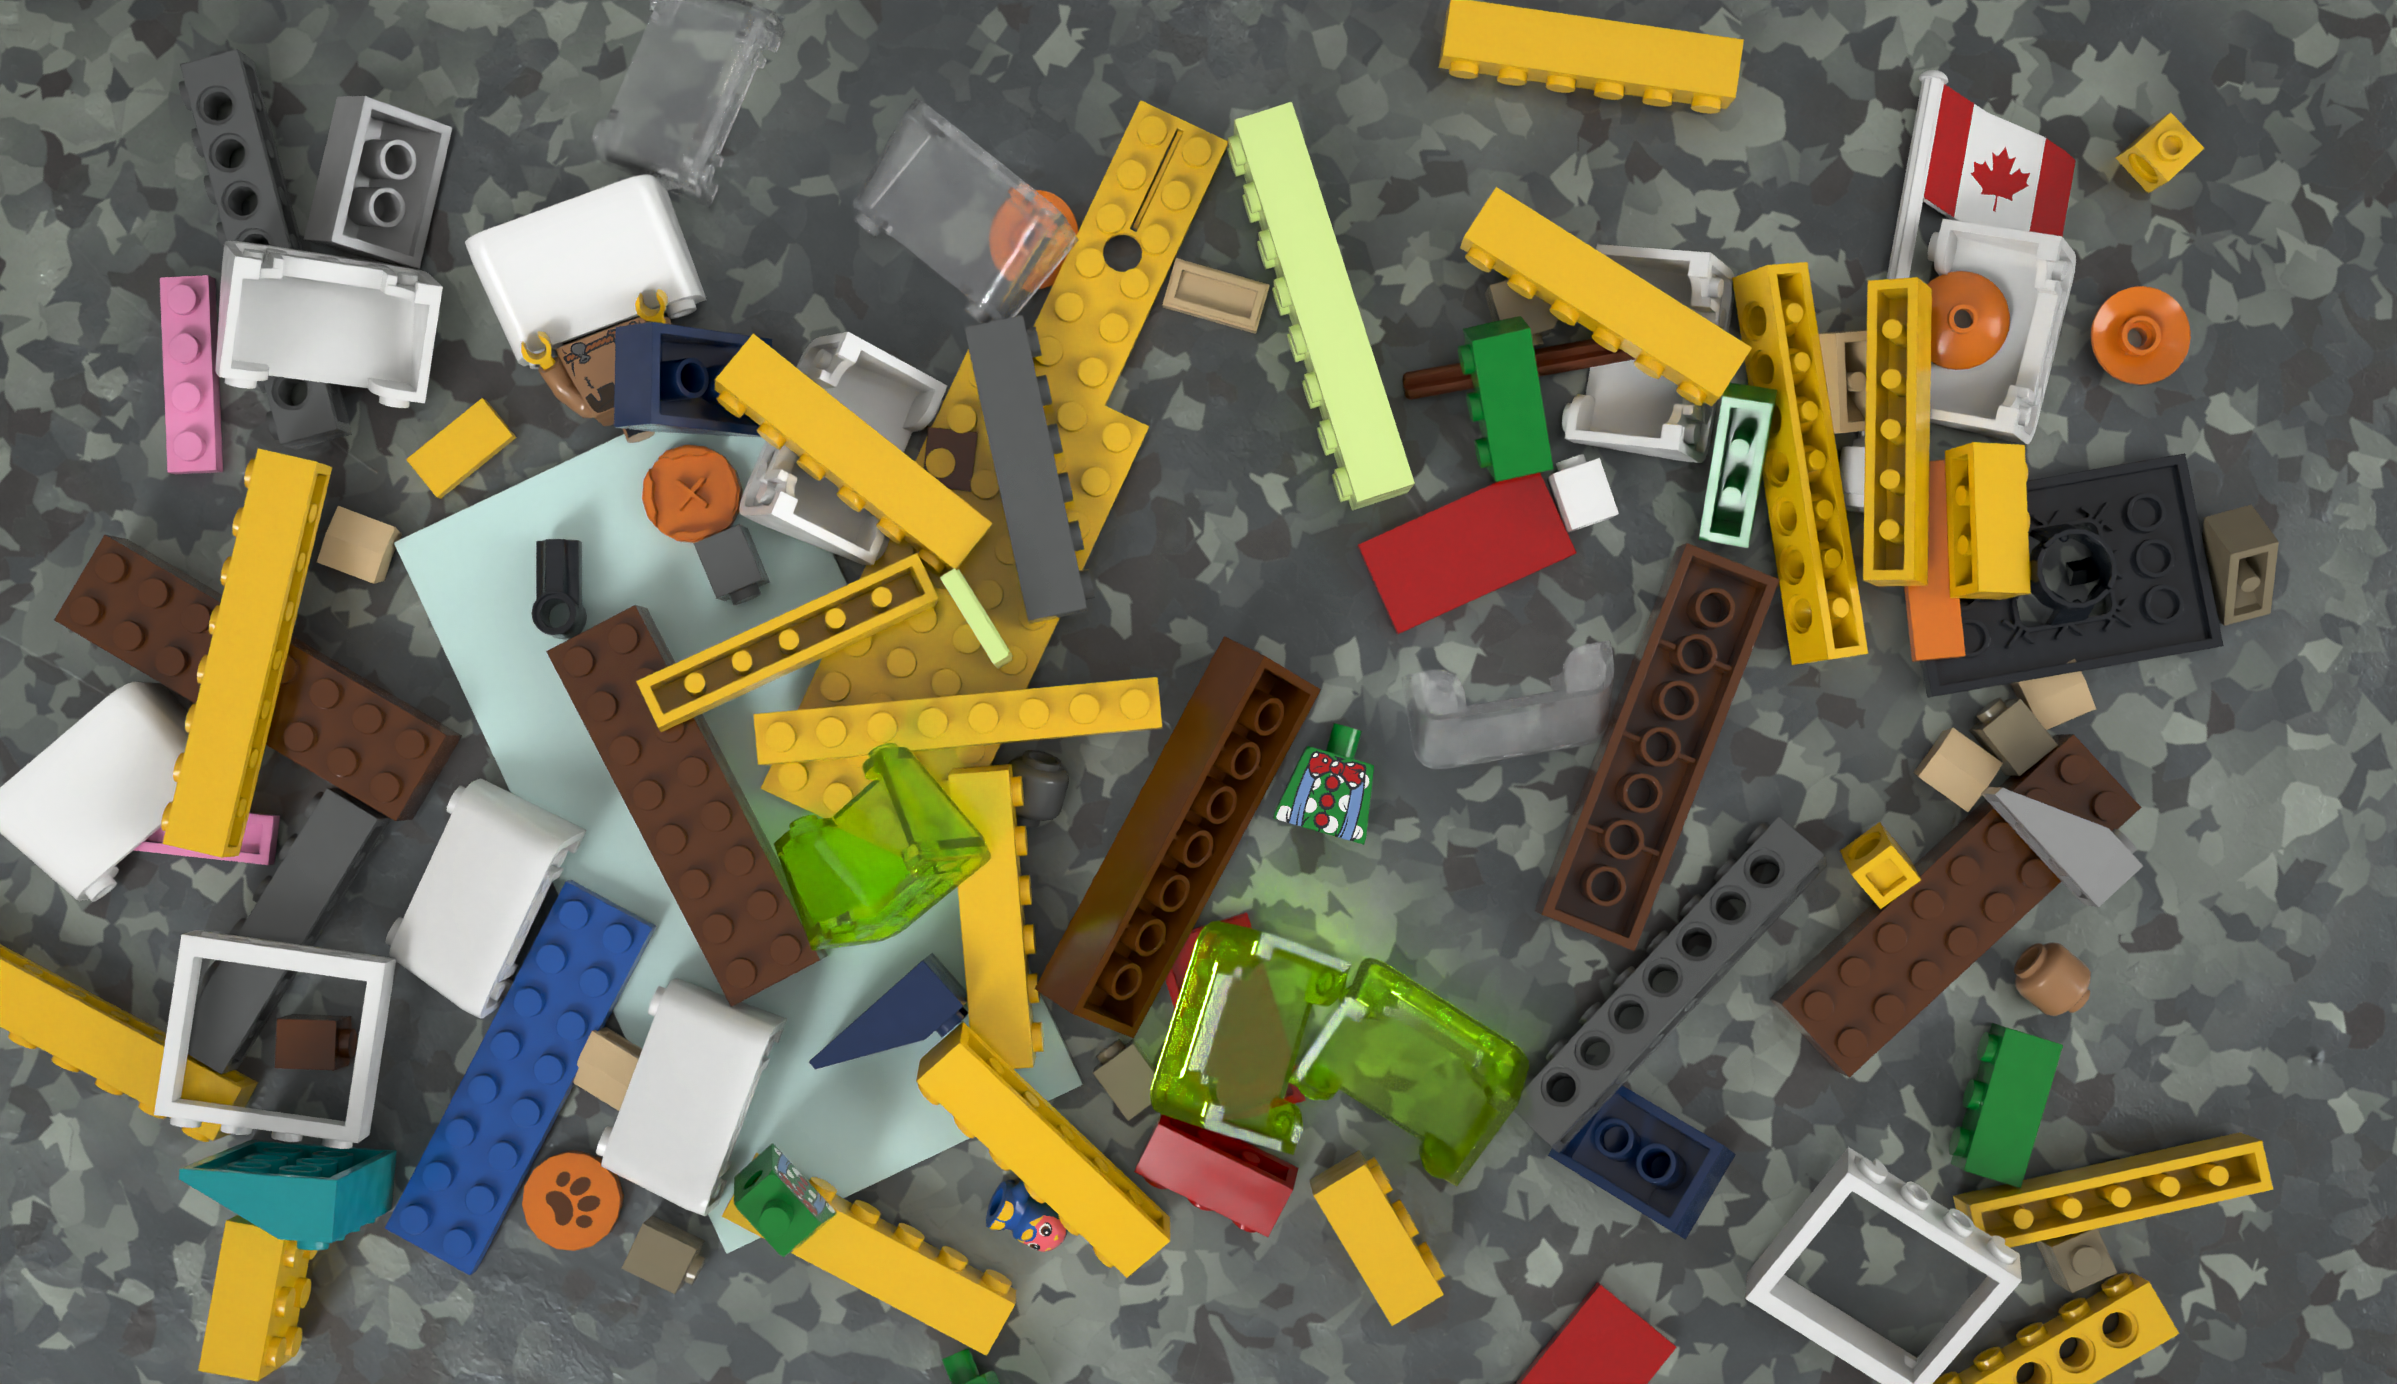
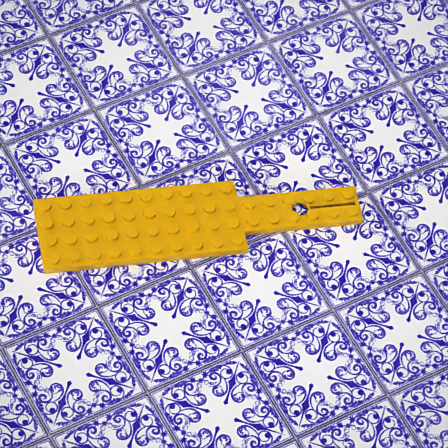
M1141 100L1033 326L1036 327L1042 356L1032 358L1036 377L1046 375L1052 404L1043 406L1047 425L1057 423L1063 453L1054 454L1057 473L1068 472L1074 500L1064 503L1068 522L1078 520L1084 550L1075 551L1079 571L1084 569L1149 430L1148 425L1107 407V402L1229 143L1227 140ZM1171 142H1172V145H1171V147H1170V149H1169V151H1168V153H1167V155H1166V157H1165V154H1166V152H1167V150H1168V148H1169V146H1170V144H1171ZM1163 159H1164V162H1163V164H1162V166H1161V168H1160V170H1159V172H1158V174H1157V171H1158V169H1159V167H1160V165H1161V163H1162V161H1163ZM1155 176H1156V179H1155V181H1154V183H1153V185H1152V187H1151V189H1150V191H1149V188H1150V186H1151V184H1152V182H1153V180H1154V178H1155ZM1147 193H1148V196H1147V198H1146V200H1145V202H1144V204H1143V206H1142V208H1141V205H1142V203H1143V201H1144V199H1145V197H1146V195H1147ZM1139 210H1140V213H1139V215H1138V217H1137V219H1136V221H1135V223H1134V225H1133V222H1134V220H1135V218H1136V216H1137V214H1138V212H1139ZM1118 235H1127L1134 238L1142 250V258L1139 264L1125 272H1119L1110 268L1103 256L1106 243ZM969 349L932 427L952 429L957 433H967L969 431L978 433L974 473L971 479L972 490L971 492L951 491L993 524L958 569L965 577L1013 655V660L999 669L992 663L940 579L946 572L942 571L937 575L924 566L939 597L936 606L822 658L798 710L1027 689L1060 618L1032 624L1028 622ZM927 437L915 461L923 469ZM934 449L926 458L927 470L934 477H947L955 469V458L947 449ZM889 539L884 554L875 561L874 565L865 566L860 579L915 553L918 554L919 551L904 539L900 544ZM1001 744L771 765L760 789L941 872L954 846L948 774L952 768L991 766Z

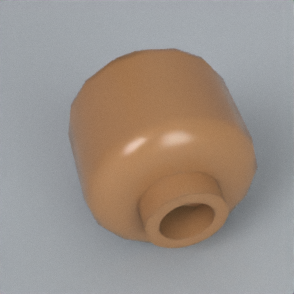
M2052 942L2044 945L2037 943L2032 945L2019 957L2014 966L2016 974L2015 986L2018 992L2046 1015L2058 1016L2067 1011L2074 1013L2081 1009L2090 997V990L2087 989L2091 980L2090 970L2085 963L2059 943Z

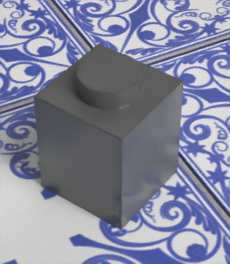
M739 524L693 543L716 599L723 601L731 599L733 605H738L761 595L759 587L770 583L748 528Z

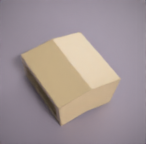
M338 506L325 534L317 563L373 584L383 582L396 550L394 542L400 540L402 533L394 526Z
M2074 658L2073 660H2071V661H2069V662H2067V663L2076 662V660H2075V658ZM2081 671L2011 683L2017 699H2021L2046 730L2096 709Z
M1950 728L1941 732L1928 754L1913 773L1969 812L1981 797V793L1988 788L2003 763L1955 728Z
M607 1027L599 1031L592 1030L577 1062L579 1069L573 1083L620 1111L642 1048Z

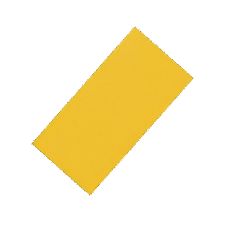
M481 398L406 460L437 498L442 499L517 437L489 402Z

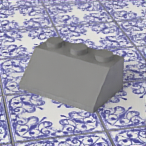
M367 96L337 97L304 240L348 254L420 269L453 127Z

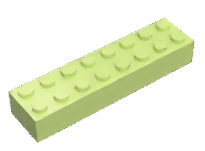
M1289 102L1235 119L1234 136L1228 137L1230 148H1227L1229 159L1235 176L1244 174L1247 183L1243 185L1245 194L1242 195L1249 221L1250 223L1259 221L1262 231L1258 232V249L1265 269L1274 267L1277 276L1276 279H1273L1275 287L1272 288L1280 316L1289 314L1292 326L1289 327L1290 334H1287L1293 358L1295 362L1304 360L1307 369L1302 385L1310 409L1319 407L1323 421L1319 422L1320 427H1317L1325 455L1334 453L1338 468L1334 469L1335 473L1332 474L1338 498L1340 502L1349 500L1351 509L1356 510L1406 494L1415 482L1293 103Z

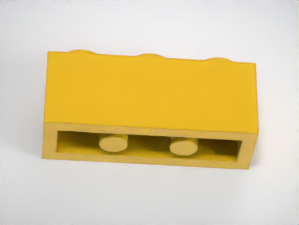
M1972 442L1946 450L1945 472L1950 598L2002 600L2031 594V562L2029 561L2028 537L2030 515L2027 511L2026 482L2028 479V466L2025 462V445Z

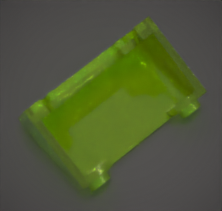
M886 743L872 749L868 753L869 758L862 764L865 778L873 780L868 786L831 818L818 819L816 815H806L795 819L789 824L790 830L773 843L812 951L871 944L898 935L991 859V853L984 836L907 747H898L896 743Z
M1212 921L1207 924L1200 932L1195 943L1152 1082L1150 1100L1153 1109L1160 1114L1204 1129L1294 1155L1298 1139L1303 1130V1120L1298 1105L1284 1100L1312 1005L1328 1007L1342 996L1346 988V980L1352 963L1264 931L1221 921Z
M1365 958L1347 982L1296 1064L1288 1082L1296 1086L1304 1096L1312 1100H1331L1339 1090L1343 1091L1421 1140L1419 1156L1425 1170L1432 1176L1445 1179L1457 1187L1519 1104L1529 1069V1061L1523 1051L1505 1037L1378 959Z

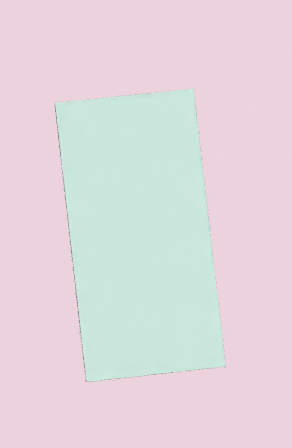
M655 432L652 437L646 440L628 443L623 434L394 542L510 792L586 830L577 852H567L565 860L560 866L563 868L560 877L552 881L558 895L565 882L573 880L657 926L613 1009L625 1038L642 1049L654 1019L653 1015L648 1014V1010L658 986L667 988L671 980L678 978L725 996L546 652L567 640L557 639L543 633L533 622L531 612L536 601V541L566 539L582 542V605L587 615L586 625L582 632L634 605L645 607L655 622L675 663L848 585L834 553L763 526L740 515L739 512L731 527L740 524L748 528L770 583L759 587L761 595L738 605H733L731 599L727 601L716 599L694 544L679 542L661 533L647 517L642 501L644 478L649 469L659 460L658 458L667 450L683 445L705 446L719 453L737 471L744 493L766 441L762 437ZM566 603L558 604L551 610L549 620L553 628L561 627L568 621L570 611ZM821 659L702 713L828 954L822 960L742 1001L748 1005L784 1017L787 1021L779 1042H774L767 1057L770 1058L768 1065L762 1071L729 1160L732 1161L729 1170L720 1177L727 1181L720 1202L708 1214L726 1254L761 1238L727 1220L722 1215L734 1193V1177L752 1161L755 1153H762L772 1143L807 1180H810L811 1177L823 1179L837 1189L836 1195L845 1198L970 1139L957 1127L951 1113L941 1104L934 1105L923 1096L916 1082L920 1059L950 1032L941 1038L934 1031L926 1040L816 1070L809 1063L813 1057L931 953L939 959L966 990L954 846L942 871L939 872L760 789L771 765H758L753 714L798 710ZM1040 993V1003H1032L1033 1022H1042L1044 1052H1036L1033 1068L1014 1070L1044 1099L1050 1101L1083 1085L1084 1082L1044 997ZM966 1002V1003L964 1004V1006H963L967 1011H968V1002ZM967 1014L965 1018L960 1023H958L951 1031H953L962 1022H964L970 1028L969 1014Z

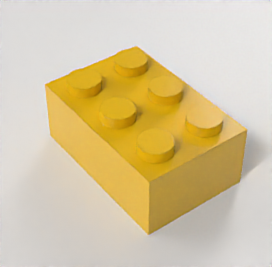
M1358 1150L1309 1180L1314 1198L1391 1326L1444 1295L1438 1282L1445 1277L1440 1268L1441 1266L1426 1241L1418 1246L1412 1237L1419 1234L1415 1223L1400 1199L1394 1203H1391L1386 1194L1391 1192L1393 1188L1375 1157L1366 1161L1361 1151Z
M239 1215L226 1220L198 1371L258 1382L290 1361L291 1357L296 1356L302 1341V1328L297 1327L300 1308L306 1306L311 1292V1279L306 1278L309 1259L312 1260L315 1257L317 1250L298 1249L297 1241L280 1240Z

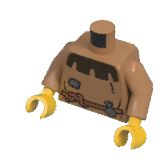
M657 289L656 297L660 307L650 309L645 305L643 295L640 292L635 303V310L640 317L556 348L558 357H552L551 355L552 347L549 336L545 332L538 331L537 335L541 342L545 344V350L534 354L527 349L524 341H521L523 358L531 364H540L538 371L556 398L582 418H595L603 426L613 425L616 327L647 322L672 324L670 318L664 317L668 296L663 290ZM622 428L628 443L640 442L655 434V432Z

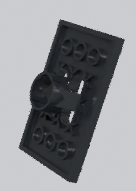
M2186 454L2028 480L2026 482L2027 511L2030 515L2028 535L2040 541L2032 549L2029 556V561L2031 562V593L2042 605L2053 609L2052 614L2045 625L2027 627L2020 620L2017 606L2019 596L2002 600L1959 598L1966 656L1920 661L1927 698L2224 646ZM2085 525L2091 529V532L2086 529H2077L2073 526ZM2057 539L2061 542H2067L2068 539L2076 540L2085 544L2093 553L2092 556L2085 559L2065 562L2070 586L2098 583L2093 587L2087 596L2088 599L2084 602H2081L2079 599L2068 602L2047 587L2042 574L2043 558L2046 554L2045 549L2050 547ZM2105 597V612L2102 615L2088 617L2095 604ZM2073 659L2076 660V662L2068 663L2069 661H2071V660H2073Z

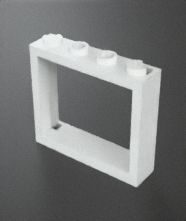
M200 930L182 934L154 1115L171 1117L170 1124L178 1127L197 1128L201 1127L202 1122L221 1124V1131L229 1134L248 1135L252 1134V1129L272 1131L271 1138L279 1141L299 1142L302 1141L303 1136L323 1138L322 1145L338 1149L352 1148L353 1143H359L370 1135L396 959ZM202 958L367 981L346 1121L181 1099Z
M1848 1147L1747 1272L1745 1299L1881 1384H1933L2022 1281L2020 1254L2006 1246L2004 1238L1997 1235L1992 1237L1974 1226L1971 1219L1963 1212L1954 1208L1949 1210L1931 1199L1927 1191L1914 1182L1905 1183L1889 1173L1886 1167L1876 1158L1872 1162ZM1852 1191L1988 1275L1918 1358L1784 1275Z

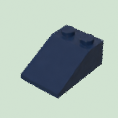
M658 322L616 327L614 427L651 432L761 437L756 431L760 425L745 413L741 418L731 414L717 401L716 398L720 394L715 390V379L751 336ZM759 337L772 348V339Z
M931 953L813 1057L809 1063L816 1070L926 1040L934 1031L943 1038L968 1014V1011L963 1007L967 1002V991L939 959Z
M1623 1085L1560 1153L1552 1148L1548 1154L1554 1160L1685 1240L1736 1155L1721 1143Z

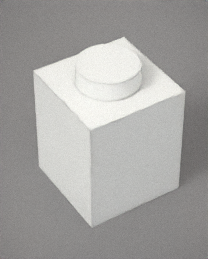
M1584 454L1556 463L1558 472L1549 476L1547 481L1567 533L1611 519L1619 514L1600 458L1586 462Z

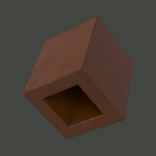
M928 427L924 469L929 472L926 467V458L931 451L937 448L947 449L955 458V469L947 477L935 478L951 490L971 492V479L974 473L978 433L970 431L967 433H957L952 429Z
M291 1014L277 1018L275 1068L334 1071L348 1066L350 1058H353L356 1053L357 1032L355 1029H351V1016Z

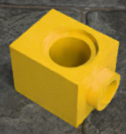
M2170 112L2150 125L2116 159L2143 189L2150 193L2170 181L2204 147Z
M1880 822L1840 850L1850 874L1880 909L1921 881L1910 857Z

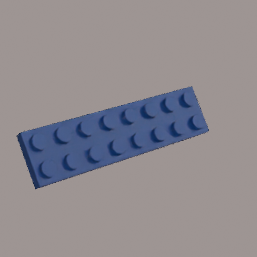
M573 880L565 882L389 1218L385 1229L468 1275L477 1271L574 1086L573 1081L579 1069L577 1062L592 1030L599 1031L605 1027L657 927L656 925Z

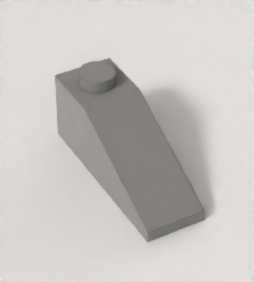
M1988 787L1981 793L2083 905L2100 907L2143 867L2133 855L2137 851L2133 842L2116 828L2111 831L2107 827L2005 788Z

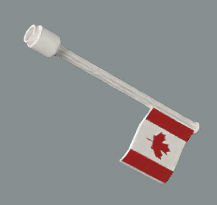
M1938 70L1923 72L1918 78L1922 84L1887 279L1909 278L1923 202L1950 220L2063 237L2076 160L2044 136L1992 115L1945 85L1948 83V77L1943 72ZM1859 431L1858 439L1853 440V446L1842 447L1839 468L1846 510L1864 513L1865 431Z

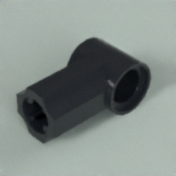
M546 539L536 541V601L532 607V619L540 631L557 639H571L580 634L586 625L587 615L582 605V542L579 540ZM566 603L570 611L568 621L561 627L553 628L549 620L551 610L558 604Z

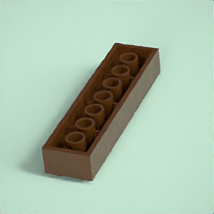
M104 535L54 621L196 703L201 686L197 682V670L202 657L209 652L213 636L209 633V620L213 609L220 605L222 594L132 541ZM292 636L266 745L394 821L413 820L462 735Z
M1689 543L1676 548L1536 905L1535 912L1635 951L1780 579Z
M634 605L546 651L730 1006L732 1007L827 957L826 950L704 716L700 714L660 732L636 681L675 664V661L648 609Z
M1225 636L1223 637L1054 954L1046 965L1035 990L1071 1014L1131 1038L1135 1037L1321 689L1268 657Z
M2074 734L2054 735L2052 738L2058 746L2022 775L2010 776L1999 786L2107 827L2111 831L2114 828L2119 829L2142 808ZM1986 799L1914 865L1921 881L1882 909L1874 902L1770 998L1776 1007L1835 1071L1850 1078L2062 882Z

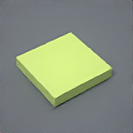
M954 568L941 576L940 579L992 663L999 669L1012 661V653L960 570Z

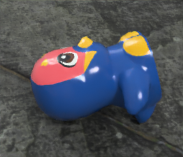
M1014 1180L1000 1183L988 1206L986 1227L997 1231L1011 1230L1014 1239L1041 1252L1051 1251L1064 1241L1068 1230L1061 1223L1058 1213L1046 1202L1041 1204L1032 1197H1029L1030 1194L1027 1192L1022 1180L1017 1185Z

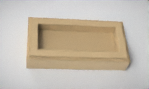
M1176 258L1162 306L1166 309L1256 334L1270 285Z

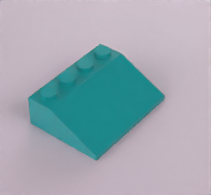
M248 1140L180 1168L179 1179L280 1240L297 1241L298 1249L325 1250L329 1248V1243L344 1240L347 1234L360 1231L361 1226L374 1223L377 1217L392 1210L397 1151L356 1147L338 1149L316 1144Z

